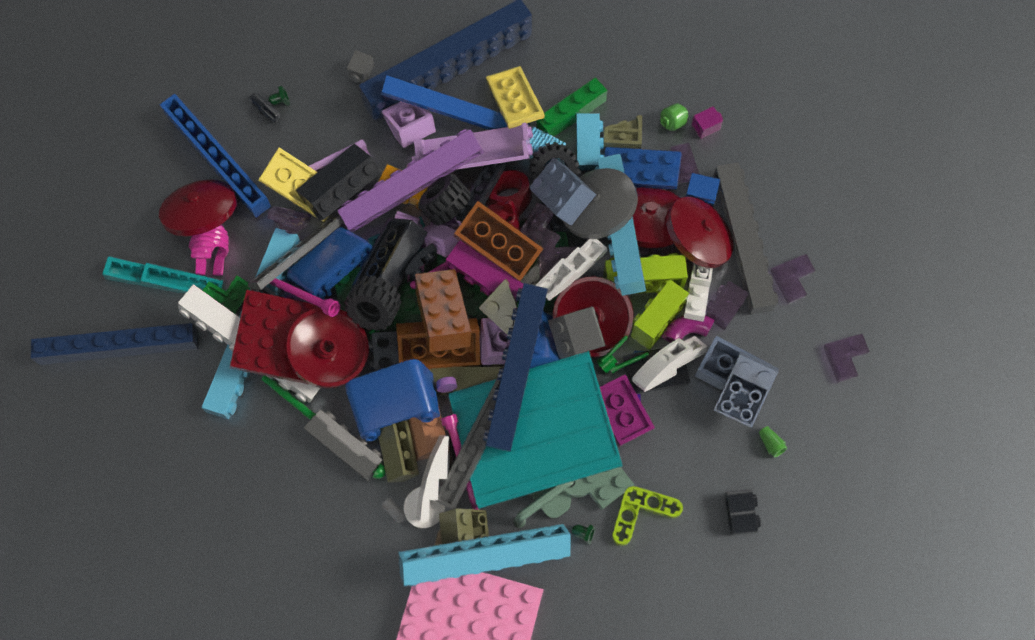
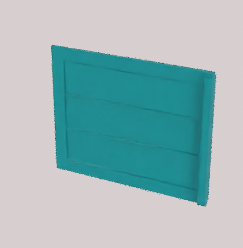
M589 351L529 370L511 452L486 447L470 478L478 509L623 466ZM497 379L449 393L453 414H456L458 419L457 430L461 446H463Z

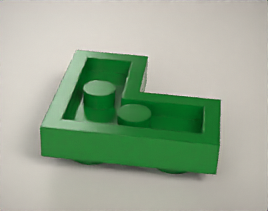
M236 275L227 291L208 282L203 292L236 315L244 303L246 290H250L247 285L249 282Z

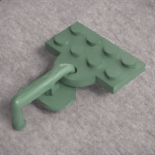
M619 467L531 493L534 501L517 513L513 523L517 528L524 527L526 519L540 508L547 517L558 518L569 510L571 497L582 498L588 494L598 507L603 510L622 496L627 488L635 484L623 469Z

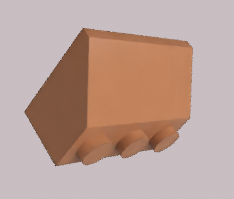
M441 414L440 417L434 418L431 422L427 423L415 417L407 419L416 461L428 459L439 435L446 436L444 426H442L440 420Z

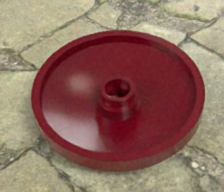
M210 179L192 182L175 190L164 200L159 209V219L164 229L171 234L178 236L203 234L217 228L232 215L237 204L236 195L227 183L220 180Z
M636 188L638 202L632 217L638 246L661 248L674 244L667 229L666 215L669 207L680 197L673 192L661 188Z
M682 197L669 207L666 215L669 235L675 246L687 259L705 268H717L729 260L733 252L732 235L722 216L712 206L694 197Z
M587 276L575 280L559 294L553 309V319L594 307L605 346L591 350L589 353L591 357L606 355L625 335L629 336L633 326L634 312L628 295L622 296L620 288L616 289L615 282L604 277Z
M321 307L302 314L291 326L286 338L287 360L295 374L306 383L320 388L340 387L357 377L365 366L369 352L367 335L364 329L359 327V324H355L352 321L353 319L348 317L347 312L340 309L336 316L331 317L324 314Z

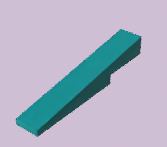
M109 256L102 274L106 280L186 294L193 284L202 291L208 282L221 289L224 281L149 263L145 265Z

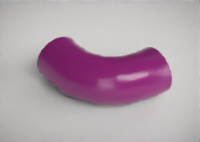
M684 315L668 325L662 334V338L671 343L678 338L682 340L690 333H697L706 337L715 319L705 316L704 321L701 322L684 318Z

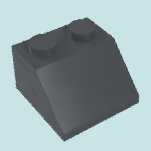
M594 307L548 321L560 360L605 346Z

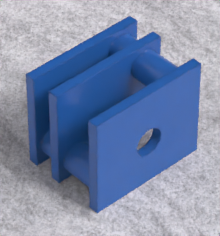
M692 173L686 197L700 199L713 207L720 179Z

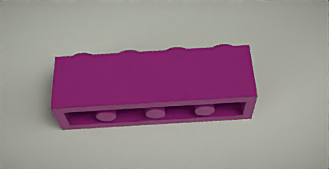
M459 240L446 258L449 270L455 269L456 274L459 272L465 276L463 279L466 282L481 287L480 291L488 297L505 279L509 281V287L515 300L518 288H523V283L461 240Z

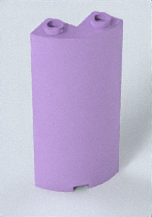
M522 123V125L511 129L506 127L474 132L484 153L458 169L529 159L530 155H533L532 144H530V138H533L532 127H528L527 123ZM457 136L429 140L415 139L416 156L412 157V161H419L424 158L423 155L426 152L437 150L442 142L446 140L451 141Z

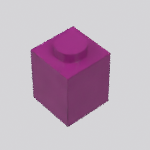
M713 106L694 115L691 125L700 139L721 129L723 117Z

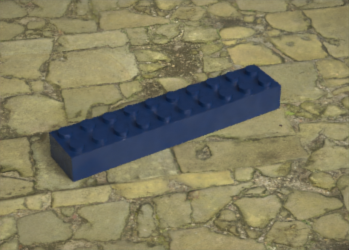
M516 0L359 85L363 104L374 120L383 118V110L401 102L381 95L386 75L434 90L438 85L449 82L459 74H464L471 67L480 65L490 57H495L504 49L513 47L515 43L528 39L532 35L531 12L522 0Z

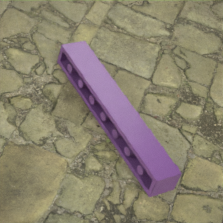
M466 129L460 131L453 140L442 142L437 150L426 152L423 155L424 158L408 163L406 169L395 171L388 180L377 182L374 185L375 188L370 191L365 190L358 194V198L354 201L349 200L342 204V208L337 211L348 230L352 232L357 231L429 187L439 178L452 173L483 154L484 150L475 134L470 129L468 131Z

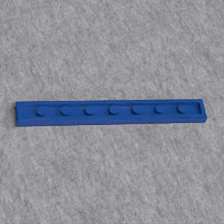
M386 75L381 92L383 96L487 130L508 127L500 112Z

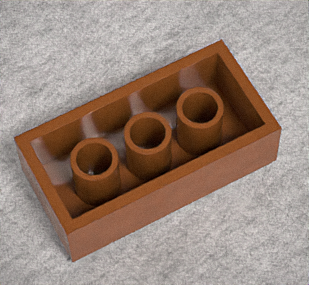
M479 201L476 202L453 234V237L458 241L461 240L519 281L522 280L543 250L541 246Z
M455 269L415 274V292L429 353L470 347L471 329Z
M477 318L468 319L471 329L470 347L430 353L423 322L396 324L399 363L416 359L421 361L428 369L480 365V329Z

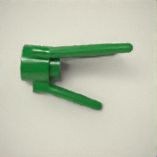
M625 335L606 355L599 358L597 363L605 373H608L610 370L612 373H615L618 369L649 356V353L646 352L615 365L618 361L612 354L627 340L628 336Z

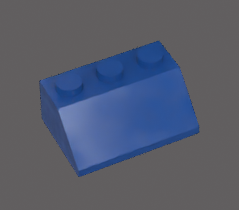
M544 311L541 317L530 369L560 360L548 323L549 320L553 319V316Z

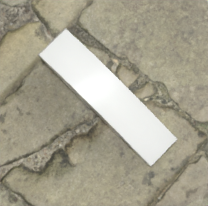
M589 239L581 248L577 247L566 259L562 258L535 286L548 288L546 298L551 300L591 268L608 251L607 247L598 239Z
M439 435L422 477L416 519L419 521H429V501L438 500L439 479H447L449 437L445 435Z

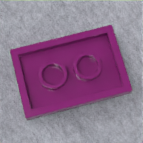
M626 374L600 387L618 447L655 428Z

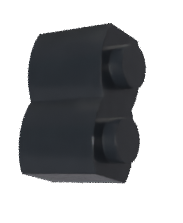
M752 489L726 492L725 504L731 536L758 532V528L761 527L760 516L756 515L755 507L758 506L756 494H753Z

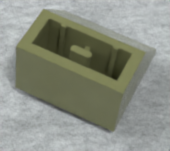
M455 508L439 513L442 545L489 537L486 510Z

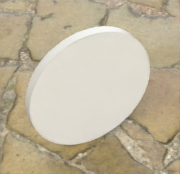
M417 487L405 498L404 514L412 525L419 528H429L439 522V513L445 511V506L435 500H430L429 521H419L416 519L420 487Z

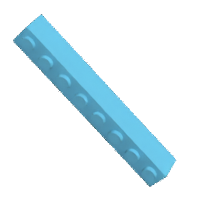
M621 154L598 158L599 166L595 167L596 169L610 168L624 173ZM631 217L624 227L607 236L608 240H612V243L608 244L610 255H614L615 260H611L613 272H617V276L614 277L616 289L620 288L622 296L646 291L633 217Z
M564 524L398 552L400 577L404 586H415L423 582H437L440 579L458 578L462 575L480 574L490 570L498 571L502 568L520 567L524 564L541 563L552 559L560 560L563 557L570 556V533Z

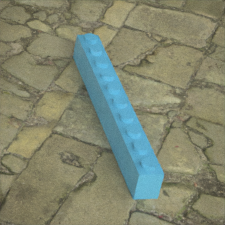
M275 228L256 276L300 242L298 234ZM289 268L276 278L287 283L286 275ZM271 284L266 285L267 288L281 297V289ZM227 344L201 408L206 413L229 420L230 416L235 413L237 398L242 395L244 390L243 383L249 377L250 372L230 369L233 352L229 349L230 345Z

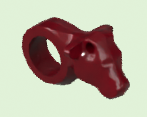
M516 170L504 171L486 201L488 209L519 231V217L532 200V191L529 188L528 177ZM505 189H519L517 193L511 196H498V193Z

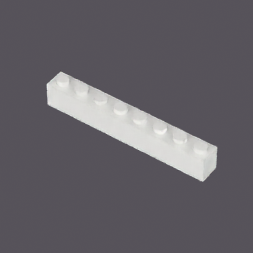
M193 284L178 302L179 313L187 319L191 317L202 330H209L217 341L221 343L224 341L230 345L229 349L233 352L240 318ZM275 378L279 381V385L282 388L295 392V396L304 403L306 401L311 403L321 389L309 384Z

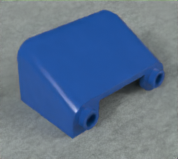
M344 227L337 228L298 263L287 270V281L290 285L324 300L326 295H332L330 289L356 266H363L373 246Z
M407 360L352 379L345 384L346 394L360 437L365 441L376 440L381 434L380 428L413 417L424 423L431 422L434 418L440 417L433 373L419 360Z

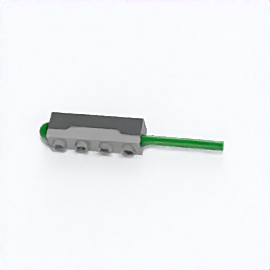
M265 375L262 377V381L310 420L304 427L306 432L364 480L369 482L372 478L381 479L385 476L386 470L381 459L382 454L374 448L372 450L367 448V442L360 436L355 438L351 435L352 430L342 423L340 426L335 422L337 418L329 411L324 413L321 409L314 413L290 392L282 388L273 378L271 379Z

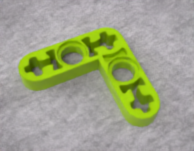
M631 486L627 488L623 495L612 534L614 543L618 546H625L630 542L639 509L674 519L681 515L683 511L682 503L676 498L639 487ZM634 491L636 496L642 498L643 494H646L643 505L640 504V499L630 501V497L627 494H631ZM650 497L657 498L659 501L658 507H649L647 500ZM663 500L666 501L665 505L671 506L672 503L676 504V508L679 511H675L672 514L670 513L671 509L666 507L661 511L660 508L663 505ZM626 510L633 513V520L629 522L624 521L622 513ZM619 523L624 526H631V529L626 528L625 536H628V539L624 538L623 541H619V537L616 536V533L620 534L623 527L618 526Z

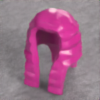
M222 225L206 233L191 237L188 247L192 252L191 258L196 259L195 274L201 276L206 274V259H211L212 251L215 247H219L212 275L223 276L224 260L229 252L228 232Z

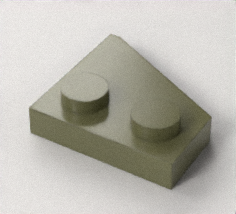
M642 115L636 116L635 120L629 122L624 120L616 125L612 124L604 127L603 147L641 149Z
M505 279L479 309L508 335L509 328L514 327L515 320H511L513 309L517 308V302L509 287V281Z

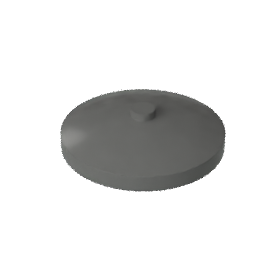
M610 168L596 169L578 177L596 196L572 225L563 220L568 230L581 238L598 239L607 237L624 227L633 216L638 202L637 191L631 179L625 173Z

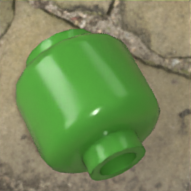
M678 103L664 108L660 114L661 125L669 131H675L683 127L688 121L687 109Z

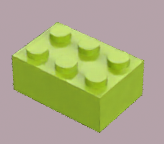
M669 280L666 285L664 283L660 285L656 291L657 295L655 298H650L644 307L646 308L642 314L638 313L633 320L631 337L648 350L652 349L662 336L664 330L678 316L688 299L689 293L672 280Z

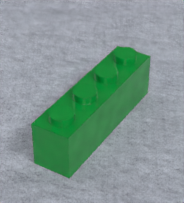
M595 77L544 113V118L536 120V128L556 137L576 123L577 113H590L606 102L607 89Z

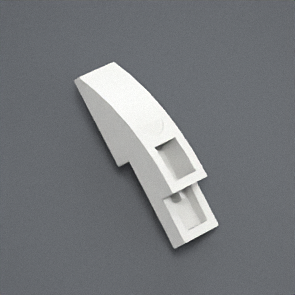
M693 263L684 318L704 321L713 268H705Z
M695 336L686 341L678 338L650 358L633 376L632 381L646 392L675 376L677 368L707 353L708 346Z

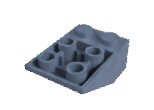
M740 351L714 411L752 428L778 374V368Z

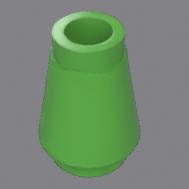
M769 426L759 431V435L769 455H773L775 458L787 450L786 442Z

